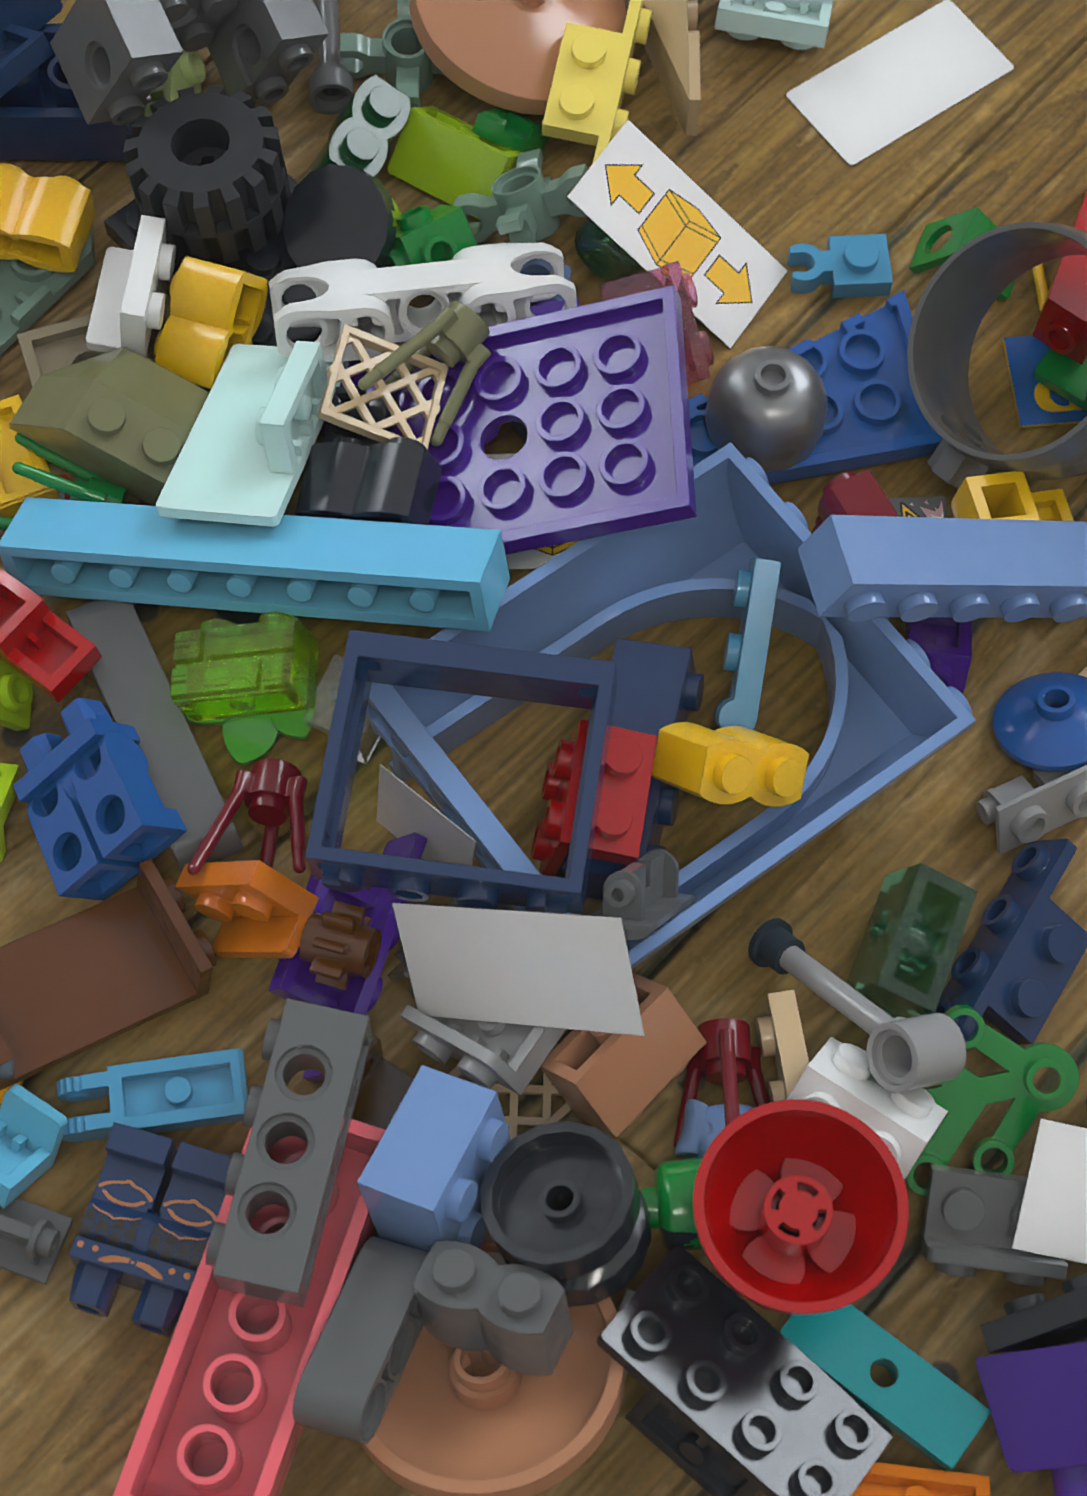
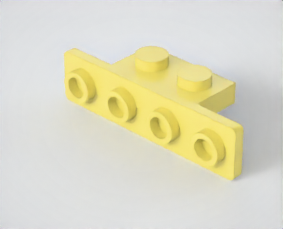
M630 0L623 33L566 22L542 123V135L596 146L593 163L629 119L630 111L622 110L621 104L624 93L635 94L641 60L632 59L635 43L646 45L652 17V10L643 8V0Z

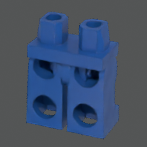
M77 698L61 711V718L69 734L68 737L62 740L60 735L43 733L34 736L19 749L27 773L13 787L19 801L28 802V817L58 895L105 901L138 873L140 863L149 859H155L188 830L177 809L164 807L148 774L149 764L142 749L138 746L141 741L135 727L113 722L101 701Z

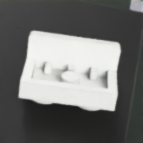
M141 215L134 250L117 247L106 249L86 335V347L89 350L108 353L122 347H127L146 358L152 329L160 330L163 322L165 294L160 293L162 280L171 281L175 264L176 246L166 244V219Z
M830 1037L807 1065L787 1099L826 1103L840 1108L863 1121L887 1145L899 1165L904 1180L948 1112L936 1104L931 1094L922 1087L899 1093L887 1091L874 1079L868 1065L867 1052L853 1044L841 1043L833 1037Z

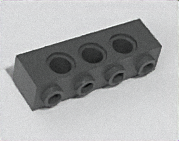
M287 999L282 1019L271 1018L262 1047V1059L270 1061L263 1086H252L244 1112L243 1124L245 1127L252 1128L245 1154L234 1153L226 1177L225 1195L233 1196L227 1222H216L214 1224L206 1252V1265L214 1266L212 1275L220 1289L304 1308L373 1037L369 1016ZM303 1070H314L325 1077L322 1086L316 1092L309 1095H298L288 1089L291 1078ZM284 1137H299L308 1144L304 1155L293 1163L281 1164L269 1157L273 1145ZM266 1205H281L289 1211L287 1223L275 1233L262 1234L251 1228L255 1213Z

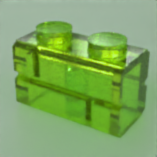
M281 612L265 613L259 617L258 623L236 625L231 621L222 619L203 621L198 630L175 633L173 661L176 667L172 669L170 696L173 703L194 722L312 710L315 708L317 680L315 672L318 669L319 652L317 639L298 618Z

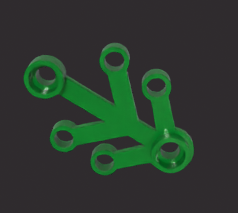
M956 1005L948 1009L944 1015H947L953 1021L961 1015H968L974 1018V1032L969 1037L964 1038L966 1049L975 1047L1005 1068L1006 1071L977 1076L964 1067L959 1076L954 1080L924 1088L931 1094L935 1103L948 1112L908 1173L906 1180L910 1188L915 1193L926 1196L927 1184H921L913 1178L915 1168L924 1162L946 1166L985 1105L1010 1099L1012 1100L992 1135L978 1140L974 1144L970 1156L975 1170L1011 1174L1015 1165L1013 1151L1038 1112L1060 1109L1075 1095L1079 1084V1072L1073 1058L1063 1048L1051 1043H1035L1026 1048L1021 1047L986 1025L981 1015L968 1005ZM1051 1067L1057 1073L1055 1084L1045 1090L1034 1087L1033 1077L1040 1068ZM998 1148L1004 1151V1161L1000 1167L988 1170L981 1166V1156L986 1150Z

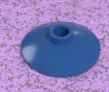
M1065 672L1042 673L1025 678L1007 689L998 700L993 712V732L1001 749L1016 762L1042 771H1072L1087 765V677Z

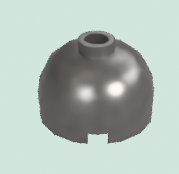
M764 346L746 350L728 360L712 382L705 413V422L710 440L718 450L731 442L745 459L748 457L754 459L764 472L789 469L809 458L816 448L817 441L823 434L828 410L823 380L805 358L789 349Z

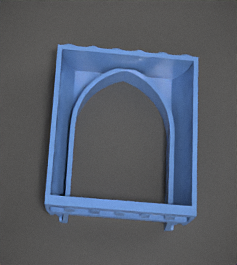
M731 442L693 466L697 517L580 540L506 588L490 632L445 628L429 638L431 640L590 659L616 643L617 638L623 639L643 629L662 623L702 617L741 619L742 608L732 607L733 591L738 569L748 571L750 559L753 558L781 562L772 627L797 636L814 646L817 650L823 666L828 693L827 729L823 742L806 769L800 800L786 806H770L679 871L678 893L695 895V902L672 917L670 922L662 924L649 933L647 938L626 940L631 969L961 736L976 721L972 716L970 704L964 695L952 686L947 687L930 668L929 659L923 649L911 639L905 640L889 622V617H875L863 622H851L848 620V617H819L798 553V548L811 535L805 517L793 503H784L769 486L768 478L762 467L750 457L745 459ZM372 682L366 713L373 731L380 735L392 750L393 760L388 764L393 774L403 783L413 777L437 809L476 841L474 856L483 868L541 875L447 756L449 752L526 701ZM513 905L517 911L526 912L525 907Z

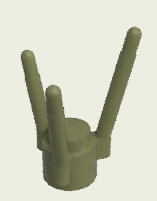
M453 301L449 306H445L430 324L358 381V386L361 390H368L391 372L392 374L384 381L385 385L402 379L396 368L403 362L410 374H412L418 367L405 361L415 353L426 357L433 355L441 363L451 368L458 361L465 363L430 439L433 446H440L460 409L478 369L491 355V352L482 345L490 335V330L480 316L471 308L459 301Z

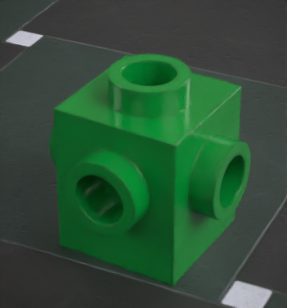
M441 204L429 210L428 205H421L398 215L395 218L398 225L396 226L395 244L385 265L386 267L450 261L462 249L477 246L462 207Z

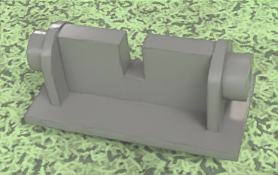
M1087 765L1076 770L1064 772L1034 769L1033 779L1040 786L1036 789L1021 775L996 788L984 791L983 799L975 804L976 810L984 824L996 823L997 851L1000 855L1024 843L1034 842L1045 833L1079 817H1087Z

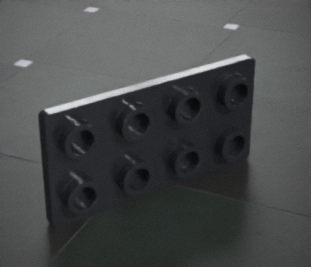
M675 1246L597 1338V1344L648 1389L624 1418L711 1496H755L760 1490L766 1496H851L892 1439V1432L886 1425L682 1246Z

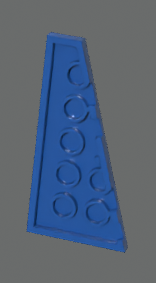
M904 290L886 299L885 306L865 316L858 313L842 321L840 329L816 341L807 339L789 348V350L805 358L822 378L827 395L828 410L823 434L817 441L816 448L809 458L789 469L765 472L769 484L929 456L934 453L943 438L935 432L923 416L911 388L907 349L913 317ZM702 393L688 400L693 466L718 451L709 438L705 422L709 395L704 397Z

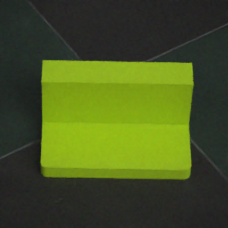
M434 106L410 108L408 119L402 128L388 165V172L453 206L456 196L468 193H477L484 196L493 195L491 186L494 181L507 171L516 168L518 155L524 151L509 148L472 132V125Z

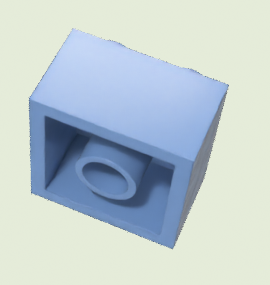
M424 1065L421 1066L357 1181L380 1238L425 1251H430L434 1242L458 1241L480 1249L488 1229L481 1216V1185L494 1158L511 1141L509 1126L505 1121L496 1091Z

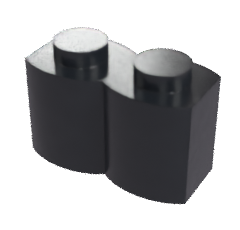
M336 437L333 442L312 445L295 515L429 525L442 467L421 442L411 438L394 437L389 442L369 446L365 442L353 437Z

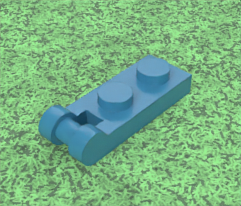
M753 558L750 559L748 571L740 569L737 571L732 607L742 608L739 634L728 632L726 639L723 670L733 671L729 697L721 700L716 705L714 711V721L718 728L726 726H742L752 730L755 728L780 575V561Z

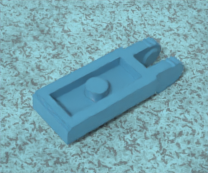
M239 1048L107 1066V1071L65 1077V1079H60L59 1082H56L57 1099H60V1101L82 1102L101 1099L108 1095L110 1099V1112L68 1118L62 1138L63 1142L67 1141L68 1143L106 1139L110 1135L114 1122L154 1134L240 1122L244 1120L245 1107L249 1096L245 1055L243 1049Z

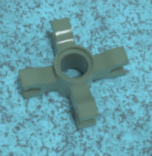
M397 0V19L387 25L382 38H369L358 33H340V58H342V65L352 75L353 79L363 78L370 74H385L387 83L410 97V108L420 107V92L430 87L435 74L443 73L428 57L416 36L411 21L410 0Z
M541 149L519 153L516 168L502 174L492 184L491 190L493 195L484 196L477 193H468L456 196L453 206L462 207L465 215L472 214L481 220V222L469 224L476 244L485 241L494 231H498L500 235L508 233L510 243H536L547 238L559 228L561 223L559 215L587 216L567 197L572 188L577 185L588 171L586 163L567 169L557 179H552L551 176L544 178L541 167L544 157Z

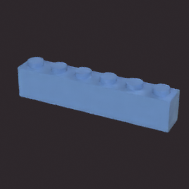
M830 515L798 548L819 617H848V620L851 622H863L875 617H901L904 622H917L928 617H953V620L956 622H968L978 618H1004L1006 622H1019L1028 618H1053L1055 622H1068L1077 618H1087V522Z

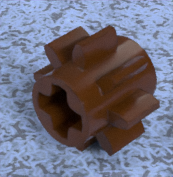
M335 900L331 913L326 911L323 914L314 912L309 917L302 933L299 952L302 961L311 963L309 972L316 974L315 982L346 990L350 977L368 978L371 975L379 957L382 934L380 929L370 927L372 918L365 916L366 908Z

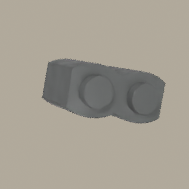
M458 1241L434 1242L412 1283L423 1324L436 1339L457 1349L468 1351L488 1350L502 1365L523 1374L536 1376L552 1375L573 1333L565 1289L558 1281L543 1271L529 1266L517 1264L498 1265L489 1254L467 1243Z

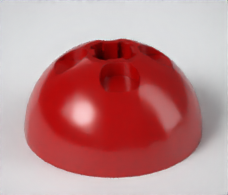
M775 1101L760 1105L735 1118L714 1138L705 1152L697 1171L693 1193V1216L696 1232L701 1247L714 1270L735 1292L745 1299L768 1310L784 1314L816 1315L828 1313L853 1304L867 1295L887 1276L894 1266L902 1250L908 1229L909 1205L906 1185L899 1165L887 1145L878 1134L854 1115L835 1106L818 1101ZM782 1225L789 1231L798 1232V1237L785 1233L779 1227Z

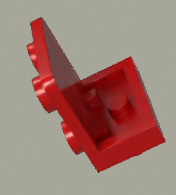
M580 719L570 740L560 739L554 762H549L547 765L541 799L549 802L544 821H538L531 848V859L541 861L539 868L541 875L554 877L569 853L588 732V720ZM611 726L591 858L627 866L633 862L636 863L638 860L658 736Z

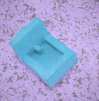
M14 1084L5 1092L0 1106V1206L2 1208L8 1206L54 1165L68 1123L64 1114L18 1084Z

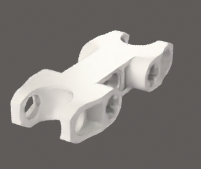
M546 243L477 245L462 249L450 261L377 268L373 263L365 259L326 261L284 270L269 281L277 350L279 355L287 359L295 345L287 337L289 327L322 328L321 334L315 342H321L324 361L332 362L340 331L345 324L391 343L411 339L430 324L445 306H449L453 301H459L471 308L488 327L533 317L535 315L530 311V303L549 300L557 294L564 299L562 310L577 307L574 283L564 278V257L562 252ZM533 259H544L552 265L550 275L521 274L520 270L525 263ZM296 284L306 285L316 294V298L289 303L288 305L282 302L284 291ZM424 294L435 297V300L427 307L414 308L409 306L410 301L416 296ZM351 344L345 346L341 362L360 360ZM364 346L370 358L383 354Z

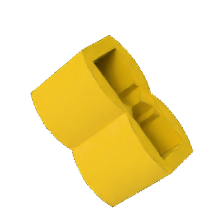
M0 163V259H19L34 267L54 272H75L96 215L91 190L71 177H32L15 165Z
M186 256L170 283L171 315L156 337L154 344L155 363L195 385L212 389L231 347L235 344L252 345V337L260 324L265 309L268 289L267 279L245 271Z
M678 722L659 729L652 776L665 784L717 804H734L750 799L766 806L781 807L801 799L809 753L797 745L742 726H726L714 731L698 724Z

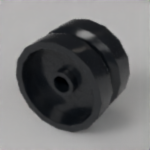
M571 1121L538 1125L513 1138L497 1154L490 1164L481 1185V1216L505 1263L529 1266L553 1277L565 1289L568 1307L592 1305L621 1291L642 1268L652 1242L650 1211L639 1189L633 1169L620 1144L600 1129Z

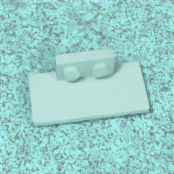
M296 341L288 359L278 354L276 346L235 344L231 347L156 502L159 516L268 527L279 525L310 455L311 447L314 445L324 423V420L317 418L327 382L326 371L332 362L324 361L321 342ZM348 361L341 362L344 368L347 369ZM341 381L335 383L331 401L333 400L336 387L340 386Z

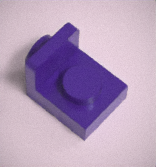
M928 617L917 622H906L905 640L911 639L915 641L927 655L930 668L947 687L952 686L963 694L972 658V621L956 622L953 620V617Z

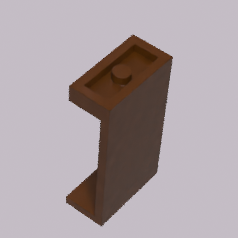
M152 859L139 864L137 887L0 947V1091L208 994L212 970L216 966L213 948L201 930L192 931L183 915L185 903L180 890L175 887L176 882L170 876L162 878Z

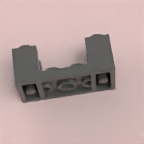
M76 0L50 44L87 125L111 121L114 125H125L135 121L138 116L143 115L145 107L151 99L149 94L152 90L166 82L168 78L167 72L171 71L182 55L183 50L194 52L207 46L230 97L238 91H242L252 96L253 100L258 101L259 104L267 105L287 95L290 84L300 71L313 61V54L329 33L313 0Z

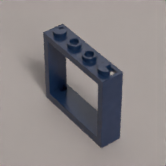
M349 630L305 856L314 879L321 880L323 886L340 892H359L362 885L389 889L390 895L407 901H427L430 894L455 897L458 904L467 908L495 910L498 907V903L523 906L526 912L583 914L617 692L616 662ZM372 682L591 709L565 878L340 849Z

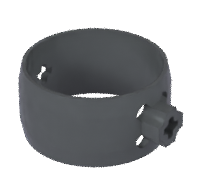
M1041 222L1014 223L989 230L975 237L953 253L937 270L925 288L911 322L907 349L908 373L913 395L920 411L935 432L943 438L927 463L932 467L931 470L948 484L959 489L965 477L996 474L1000 471L1024 472L1027 479L1055 480L1087 474V416L1067 434L1048 445L1024 453L1004 454L986 436L977 420L971 403L968 380L972 345L981 321L992 303L1009 284L1031 268L1056 258L1087 255L1086 231L1068 225Z

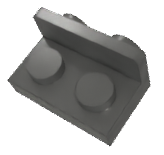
M930 1164L919 1245L925 1259L935 1262L936 1270L960 1277L976 1276L977 1268L1003 1271L1004 1278L1008 1281L1028 1286H1044L1047 1277L1066 1279L1068 1266L1064 1259L1012 1248L1028 1177Z

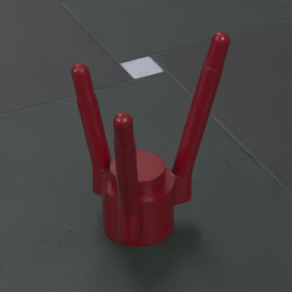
M273 758L258 760L253 764L251 772L246 770L237 771L233 790L198 846L195 855L187 867L188 873L197 875L243 800L248 808L249 817L256 823L265 825L259 860L273 868L279 826L284 824L287 817L290 816L293 870L298 874L303 873L306 869L304 796L308 782L307 778L303 777L301 771L293 764Z
M720 1018L705 1021L697 1027L707 1043L691 1058L687 1065V1074L673 1141L674 1148H676L683 1129L685 1104L689 1099L697 1100L702 1073L706 1072L707 1082L722 1085L725 1127L740 1116L738 1083L746 1079V1073L755 1106L758 1107L770 1103L761 1071L760 1048L751 1046V1030L747 1022L739 1019Z

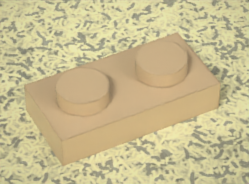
M794 990L769 993L767 996L766 1016L756 1017L757 1034L762 1057L774 1056L779 1079L768 1082L770 1102L787 1100L809 1064Z

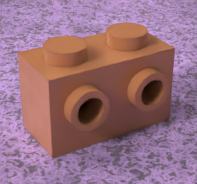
M633 972L645 1036L572 1030L553 1049L540 1066L580 1120L614 1138H617L628 1126L640 1118L644 1108L673 1078L685 1070L691 1058L707 1043L668 987Z

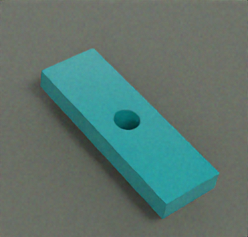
M851 1304L839 1310L823 1314L791 1315L780 1330V1333L875 1417L946 1471L953 1469L991 1413L989 1408ZM873 1366L886 1368L891 1374L892 1385L889 1387L876 1385L871 1379L870 1368Z

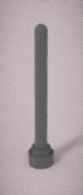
M316 0V7L329 35L318 48L319 65L316 66L308 79L309 103L320 113L339 114L353 97L354 84L352 75L341 64L338 0Z

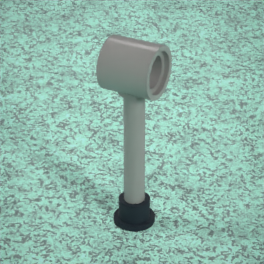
M771 919L762 924L754 933L748 947L749 958L754 964L759 967H770L781 975L791 974L870 1034L867 1043V1061L874 1079L881 1087L887 1091L899 1093L948 1082L957 1078L962 1072L966 1061V1044L960 1028L950 1017L941 1013H931L911 1018L891 1017L805 953L803 942L793 935L792 927L783 919Z

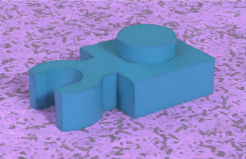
M886 234L828 236L826 251H820L815 246L804 243L789 247L787 265L805 266L809 269L806 272H792L790 290L792 292L800 294L810 293L821 284H830L832 298L890 295L893 281Z

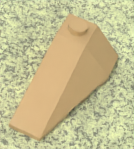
M624 0L628 9L630 0ZM643 0V8L652 10L646 45H644L685 136H697L701 104L700 33L697 30L698 0Z

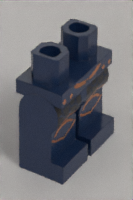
M114 1122L105 1146L107 1156L93 1197L83 1216L79 1235H76L69 1253V1257L76 1267L69 1301L77 1310L100 1317H108L120 1285L142 1291L131 1321L134 1326L143 1330L169 1337L179 1321L225 1198L226 1177L232 1157L184 1142L180 1143L177 1151L173 1139Z

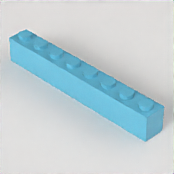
M26 497L0 540V556L6 572L37 595L488 632L491 630L510 581L501 530L293 515H283L279 525L268 527L161 517L158 514L157 507L149 505Z

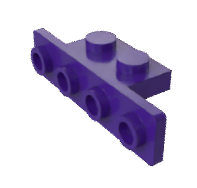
M414 832L390 840L386 844L383 854L421 859L427 838ZM311 873L306 890L319 897L313 913L323 914L324 911L331 913L335 900L366 908L365 916L372 918L370 927L380 929L382 934L381 949L377 963L368 978L350 977L347 989L343 990L315 982L316 974L309 972L311 963L301 960L299 947L294 957L279 959L268 991L285 1000L292 999L366 1015L374 1007L381 994L383 980L379 976L387 954L400 939L392 903H406V900L396 898L389 894V889L370 887V890L361 887V891L354 893L335 891L323 886L321 880L314 879ZM314 1070L304 1071V1079L314 1084L324 1083L325 1077L321 1073Z

